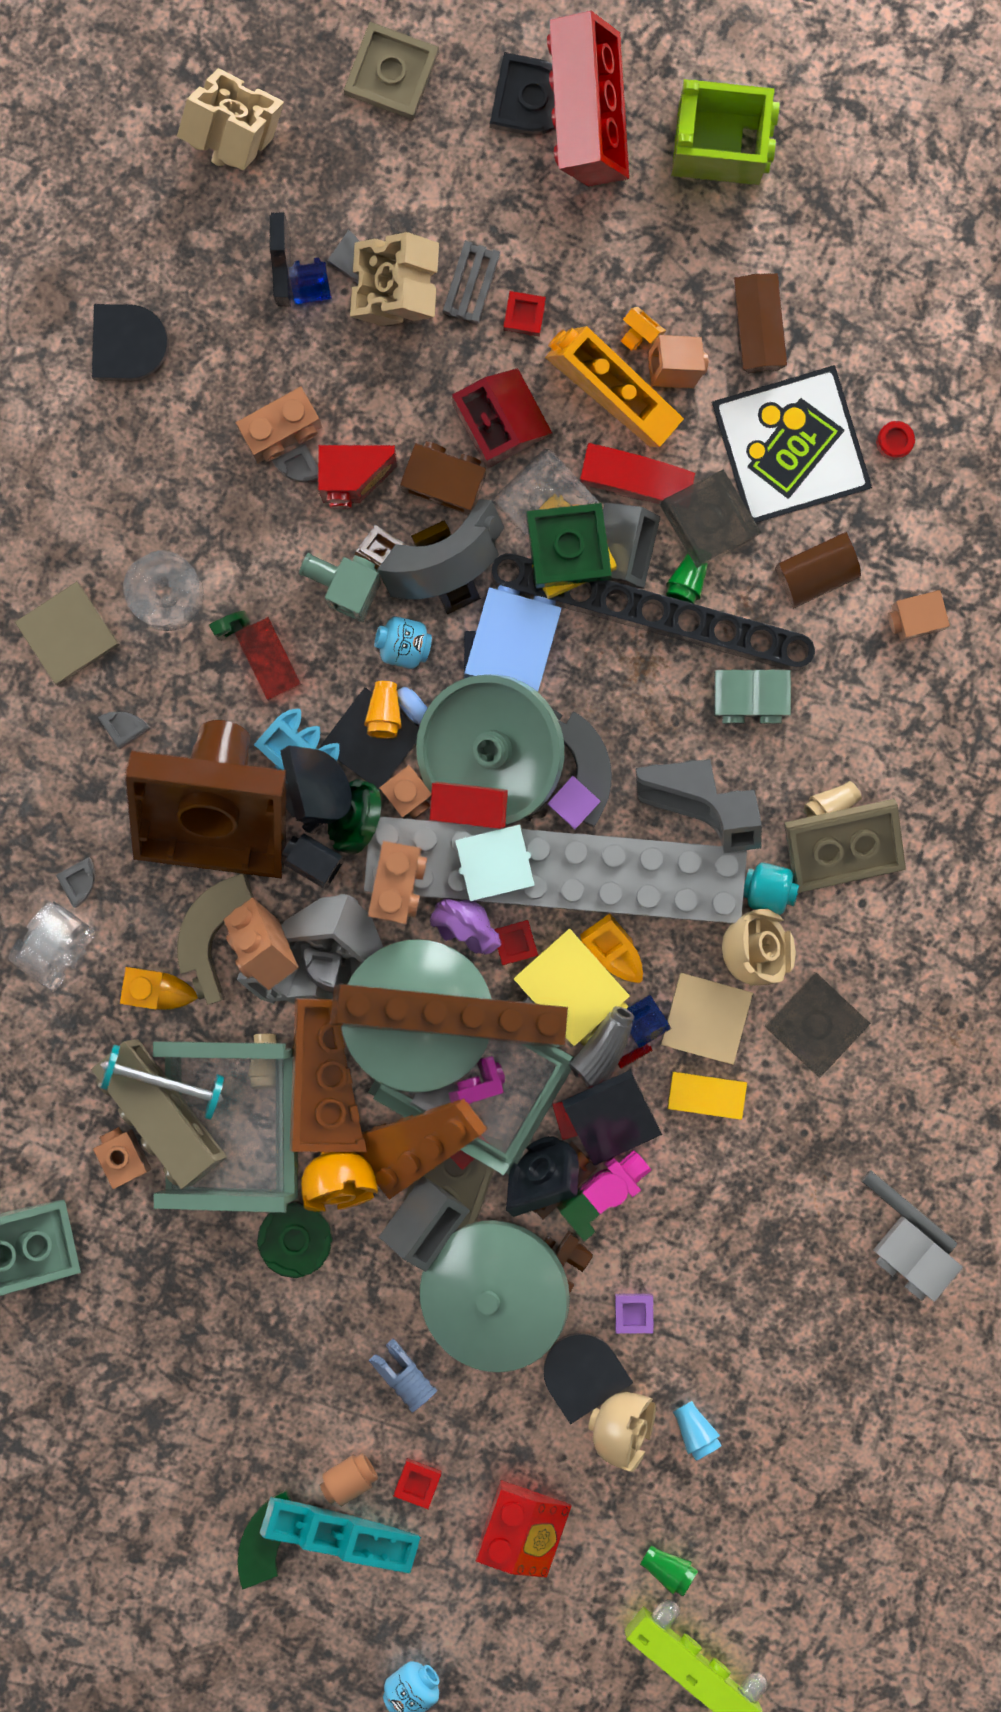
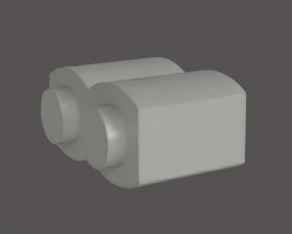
M903 1216L897 1220L873 1249L880 1256L876 1263L892 1277L898 1271L909 1281L904 1287L921 1301L928 1296L935 1302L963 1268L962 1265Z

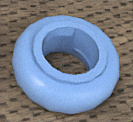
M401 687L397 690L399 706L415 725L420 726L427 706L412 689Z

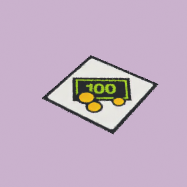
M835 365L711 402L749 525L873 488Z

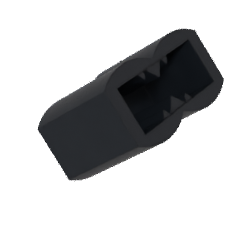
M305 833L299 838L292 836L282 853L287 858L284 863L285 866L323 889H327L331 885L345 861V857Z

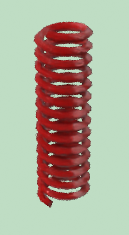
M645 1043L641 1048L634 1049V1052L631 1051L629 1054L627 1053V1056H622L618 1066L622 1069V1067L629 1065V1063L636 1061V1059L643 1057V1055L645 1056L650 1051L652 1052V1047Z

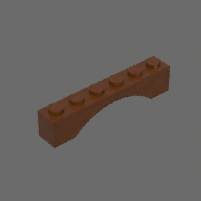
M339 984L333 990L330 1025L454 1035L555 1048L565 1046L568 1007Z

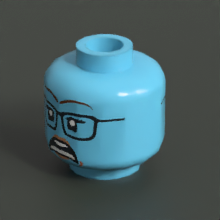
M393 616L385 627H378L374 647L380 649V657L383 662L414 669L420 662H426L431 648L432 635L427 633L426 626L421 622Z
M414 1661L406 1663L385 1680L383 1701L389 1712H426L438 1702L439 1677L429 1665L423 1666L419 1662Z

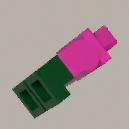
M632 1150L619 1162L614 1158L607 1160L604 1165L608 1169L598 1171L577 1189V1197L564 1200L557 1206L559 1212L584 1242L596 1232L590 1224L608 1207H616L622 1204L627 1198L628 1193L634 1197L641 1191L636 1183L652 1170L635 1150Z

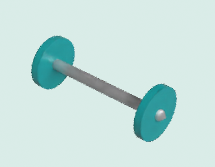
M113 1044L108 1061L100 1064L103 1070H105L100 1086L101 1089L107 1090L112 1073L208 1100L204 1118L209 1120L213 1117L217 1103L224 1100L220 1094L224 1076L217 1074L211 1091L125 1067L116 1064L120 1049L119 1045Z

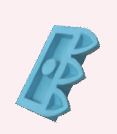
M301 709L288 710L276 718L256 741L254 746L281 770H284L280 750L289 745L317 749L316 747L320 740V726L308 727L298 732L297 730L301 722ZM338 743L327 744L318 749L329 754L336 761L338 760L340 751Z

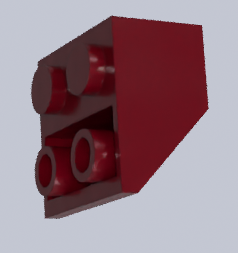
M518 368L484 377L452 394V404L487 469L553 435Z

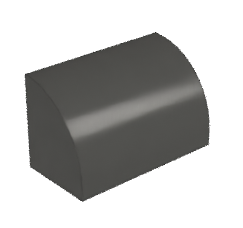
M604 503L603 516L607 544L617 565L616 570L612 571V577L609 581L644 589L661 517L640 506Z
M422 1176L379 1235V1238L403 1260L426 1272L444 1248L451 1234L456 1231L470 1210L440 1186Z

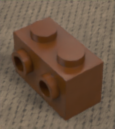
M426 441L424 446L415 443L400 484L401 492L469 515L476 505L486 477V468L480 466L481 461L466 454H460L459 458L445 454L446 448L433 442Z

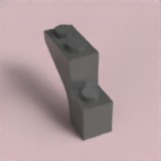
M710 759L689 760L681 763L636 768V788L640 802L707 823L718 834L724 853L761 849L762 823L755 790L731 791L729 793L717 794Z

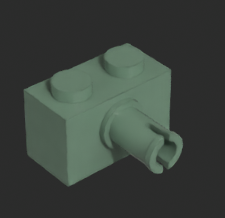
M307 553L299 570V575L306 576L329 587L325 595L329 608L362 623L381 585L379 573L374 568L375 564L356 555L353 560L343 556L340 565L337 567L313 556L311 553Z

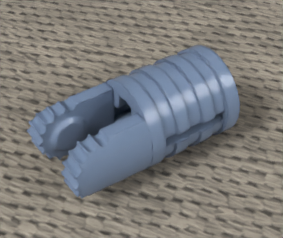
M392 1339L386 1344L387 1349L403 1369L395 1374L387 1362L376 1354L369 1359V1362L387 1384L395 1390V1393L402 1398V1401L408 1405L411 1413H413L437 1392V1389L417 1369V1365L397 1341Z

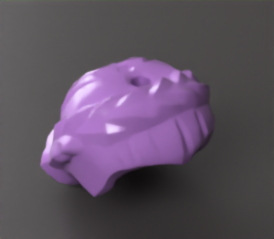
M444 898L435 905V910L430 917V923L432 927L438 928L440 935L445 941L456 937L457 940L464 941L468 948L476 954H491L501 946L499 933L491 928L485 909L477 902L470 900L455 901Z

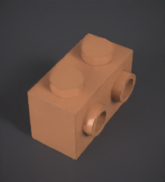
M301 386L235 422L257 463L263 460L269 462L276 459L285 452V448L296 442L301 444L312 439L318 434L317 430L322 428L320 419Z
M388 841L382 842L368 913L369 917L404 924L408 923L409 917L416 918L420 895L413 893L416 879L423 880L427 863V858L421 857V848Z
M254 897L242 906L237 907L230 915L224 918L229 935L226 936L227 942L237 953L238 959L235 960V963L245 977L250 978L253 976L265 988L270 990L298 969L280 921Z

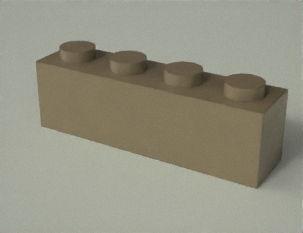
M139 1039L124 1041L119 1045L120 1049L116 1064L167 1078ZM110 1054L91 1069L97 1077L96 1083L99 1088L105 1072L100 1064L108 1061ZM112 1073L107 1090L101 1089L106 1095L112 1096L120 1107L118 1112L127 1124L134 1126L142 1136L141 1143L151 1155L157 1156L163 1164V1172L167 1179L181 1189L195 1185L227 1158L226 1154L179 1092Z

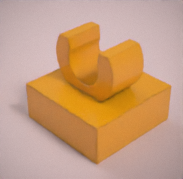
M634 307L623 318V321L632 328L622 338L621 342L633 351L641 345L644 339L653 344L658 336L663 335L666 330L642 309Z

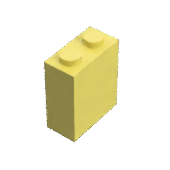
M571 929L565 931L513 978L535 1004L568 1007L566 1038L573 1046L578 1042L585 1046L597 1030L596 1026L605 1019L609 1012H612L615 1006L625 1009L629 1007L624 1001L630 995Z

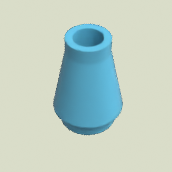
M692 1401L673 1411L687 1454L692 1453L696 1461L722 1446L718 1440L720 1434L698 1411Z

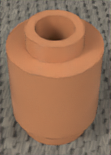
M364 1453L357 1457L351 1455L322 1474L324 1482L320 1484V1488L330 1504L336 1502L342 1507L371 1489L372 1483L378 1480V1475Z

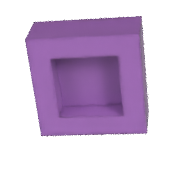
M572 776L547 805L575 830L601 801Z
M615 1294L616 1334L653 1333V1294Z

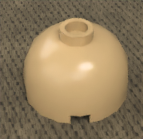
M759 909L742 915L736 923L729 925L723 936L722 953L728 970L736 979L751 986L771 985L783 981L785 973L792 971L796 956L794 938L791 931L785 932L779 923L784 921L780 915L769 909Z
M630 1392L617 1393L607 1399L601 1409L595 1408L593 1410L588 1429L593 1431L594 1447L597 1454L604 1461L630 1472H633L638 1467L646 1452L640 1450L644 1439L650 1440L653 1431L656 1405L654 1402H651L652 1398Z

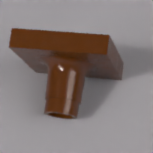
M211 720L200 726L190 758L131 750L125 780L133 860L282 879L286 858L282 855L286 847V770L248 766L250 735L242 726L226 720Z

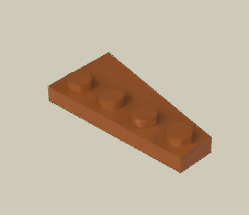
M295 998L290 1150L292 1152H367L359 1122L358 1106L355 1103L350 1068L347 1065L341 1026L330 1025L333 999Z
M460 1099L429 1109L423 1114L409 1115L397 1122L387 1125L384 1123L374 1126L371 1130L362 1132L367 1152L355 1153L364 1157L371 1165L377 1185L390 1200L478 1138L487 1128L465 1099Z

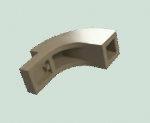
M243 873L220 881L203 892L189 908L180 927L177 942V958L180 973L186 974L196 970L198 977L192 979L199 1000L205 998L207 1005L225 1000L212 960L214 938L219 929L225 924L224 918L230 915L237 907L242 906L254 897L247 875Z

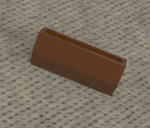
M778 273L735 277L734 283L743 370L748 374L762 371H778L787 366Z

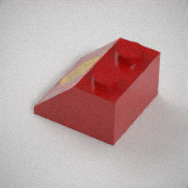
M319 445L318 491L323 503H329V508L340 510L351 509L352 503H361L397 468L398 459L395 445Z
M500 1480L476 1549V1562L512 1575L547 1578L572 1505Z

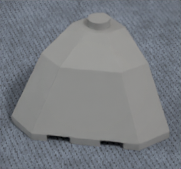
M339 894L338 896L319 898L286 919L281 925L298 969L270 990L265 988L253 976L247 978L241 972L237 977V981L259 999L273 1004L276 1001L284 1000L295 1004V998L333 999V993L318 987L308 976L304 961L305 948L342 954V964L337 985H348L356 969L370 955L383 948L372 917L368 916V912L359 905V902L354 897Z

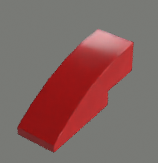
M588 443L579 485L615 492V495L688 510L695 473L641 455Z

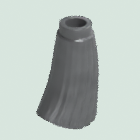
M615 1006L612 1012H609L590 1040L569 1063L576 1077L582 1076L586 1082L585 1085L589 1088L611 1078L625 1050L633 1025L634 1015L623 1007Z

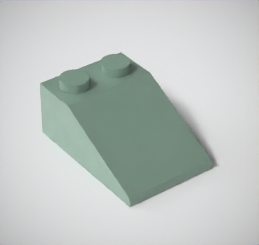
M62 1199L0 1213V1296L81 1273L65 1200Z

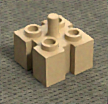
M218 68L206 79L204 88L199 86L187 98L177 137L188 142L195 149H213L214 152L211 159L213 164L217 166L227 164L244 171L256 158L257 151H262L273 140L284 101L260 89L253 92L243 87L245 81Z
M408 232L386 236V241L375 238L355 242L353 272L359 274L358 286L352 287L350 317L380 326L403 323V318L412 321L434 318L436 287L430 283V277L437 273L439 243Z

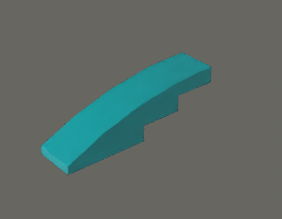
M270 1497L260 1529V1534L265 1539L298 1544L303 1550L335 1555L345 1562L404 1573L411 1572L421 1539L417 1534L388 1525Z

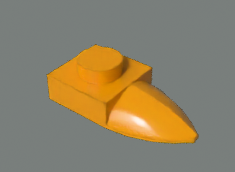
M610 913L580 934L582 943L610 973L629 982L641 983L643 981L642 962L639 953L633 945V940Z
M133 967L125 968L120 1004L155 1010L174 1009L188 1005L198 999L196 991L185 981L174 975Z

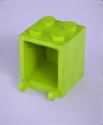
M684 79L678 105L671 176L759 185L763 173L769 174L771 162L773 163L776 139H769V137H773L775 125L777 126L780 102H773L774 88ZM743 129L757 130L755 154L741 153Z

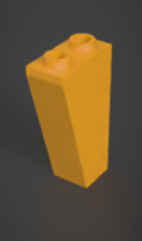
M588 326L570 328L567 332L562 329L550 341L548 346L552 350L545 358L649 447H660L684 420L671 405Z

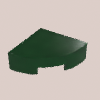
M238 611L214 621L209 626L215 637L222 641L248 627L251 621L245 611Z

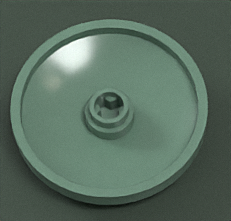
M484 674L464 678L453 683L440 692L431 702L419 726L416 754L421 777L431 793L433 782L508 790L506 824H510L534 813L552 795L563 769L564 740L554 711L536 690L526 683L509 676Z
M405 940L379 949L363 961L348 985L491 999L483 976L469 959L447 945L429 940ZM341 1026L346 1046L360 1068L377 1082L404 1092H429L455 1083L477 1064L489 1043V1039Z
M488 1220L465 1225L451 1234L444 1248L429 1269L422 1273L420 1304L430 1333L450 1356L474 1369L486 1372H509L534 1363L547 1353L557 1341L568 1317L570 1293L563 1266L546 1242L522 1226L505 1221Z

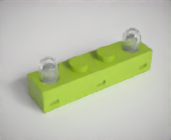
M670 1599L662 1601L653 1613L643 1606L624 1629L626 1640L711 1711L762 1712L758 1700L767 1690L768 1683L765 1676L754 1672L749 1674L740 1686L729 1678L731 1672L724 1664L716 1658H713L710 1662L699 1653L702 1648L694 1639L685 1633L680 1637L670 1628L680 1615L679 1605L675 1601Z

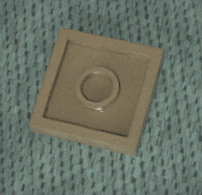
M369 22L346 82L344 95L414 120L438 57L439 47Z
M77 581L15 621L24 638L57 686L120 645Z

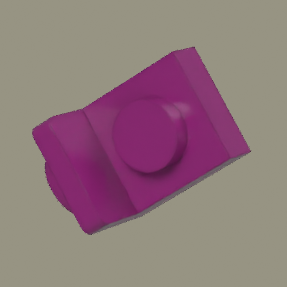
M493 1056L480 1058L477 1064L483 1082L480 1081L479 1076L457 1082L459 1089L448 1093L450 1102L465 1099L468 1104L504 1093L502 1084L505 1083V1076L500 1063L495 1062Z

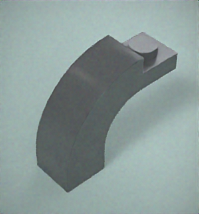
M480 499L460 528L451 536L438 543L422 547L395 544L377 569L390 597L401 599L435 597L453 591L482 574L499 556L494 543L504 530V525L493 501Z
M552 709L560 724L564 745L574 757L577 770L576 779L601 801L582 821L594 828L605 809L611 790L612 771L606 746L597 731L582 716L573 711L565 724L560 721L563 715Z

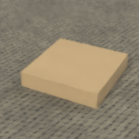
M680 973L660 1045L734 1065L753 992Z

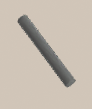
M870 1170L863 1177L862 1183L947 1254L954 1250L957 1246V1242L873 1171Z

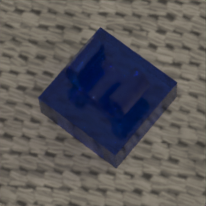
M317 257L314 258V263L300 265L298 260L294 262L292 267H288L295 304L332 299L325 261L321 262Z
M651 995L627 1008L634 1015L630 1034L639 1048L671 1029Z

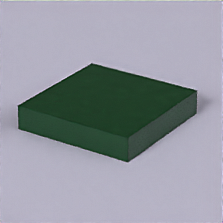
M602 503L526 512L536 588L611 580L612 572Z

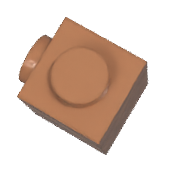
M659 335L648 352L651 386L694 389L708 369V354L703 352L702 337Z
M941 590L896 601L891 605L892 612L888 613L891 631L893 634H899L900 642L944 631L950 626Z
M410 765L379 787L404 819L409 815L412 819H416L431 807L428 803L431 799V792Z
M120 1127L100 1136L99 1139L102 1144L93 1148L112 1189L151 1170L150 1164L132 1129L122 1133Z

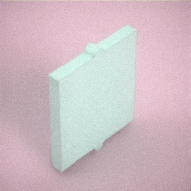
M520 825L455 840L462 866L459 869V873L464 875L470 901L535 886L528 860L531 857V853L526 851Z

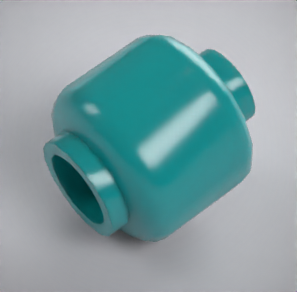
M761 862L756 866L755 870L749 868L744 884L743 897L747 898L748 906L754 910L769 909L781 915L785 912L787 905L795 906L800 885L793 883L794 875L790 869Z

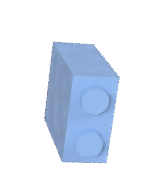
M501 585L497 589L489 587L464 678L484 674L504 675L520 680L539 692L562 608L555 606V601L545 597L534 596L533 599L519 596L520 592Z

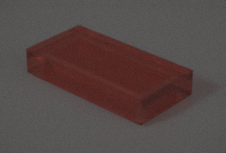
M269 617L235 633L268 701L301 686Z

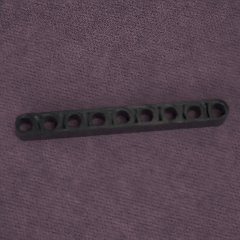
M510 553L502 554L495 559L492 565V580L497 588L500 585L512 588L520 592L519 596L533 599L534 596L547 598L545 592L538 590L534 585L532 559ZM504 564H512L518 569L519 575L513 581H504L498 576L499 568ZM609 580L584 583L589 588L591 596L583 602L574 600L570 595V590L550 598L556 602L555 606L785 670H801L812 661L815 655V647L812 640L803 634ZM611 594H620L626 600V608L619 612L612 611L607 607L606 598ZM650 603L656 604L662 611V618L655 622L648 621L642 614V608ZM685 613L694 615L698 621V628L692 632L682 630L678 623V617ZM721 623L729 625L734 632L733 639L728 642L718 640L714 633L715 626ZM761 633L768 638L770 644L767 651L758 652L752 647L750 641L753 634ZM797 643L804 648L805 658L803 661L795 662L788 657L787 647L789 644Z

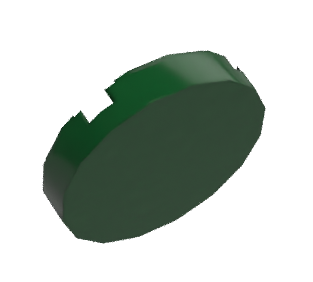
M357 779L349 782L352 800L348 813L339 820L328 824L329 839L334 840L335 843L332 845L333 848L351 855L361 852L370 843L377 829L381 814L379 790L374 784Z
M291 1202L286 1204L285 1213L270 1212L267 1214L259 1227L257 1245L260 1255L269 1269L280 1276L300 1278L322 1267L331 1252L333 1236L330 1224L322 1212L308 1211L304 1208L303 1203Z

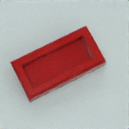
M433 782L430 820L497 829L505 828L508 790Z

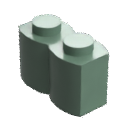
M715 670L714 717H722V724H744L745 717H760V724H782V717H789L791 715V670Z

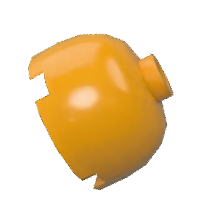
M321 1152L320 1156L314 1158L305 1167L301 1179L303 1205L308 1211L326 1212L325 1204H338V1210L351 1208L374 1198L373 1193H378L371 1165L364 1157L355 1152Z

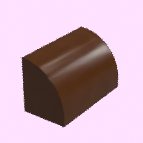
M847 532L784 560L775 567V571L793 609L861 577L860 564Z

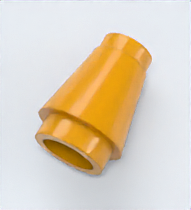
M375 682L364 725L368 727L367 734L369 736L385 739L397 737L398 729L402 727L397 684L395 682Z

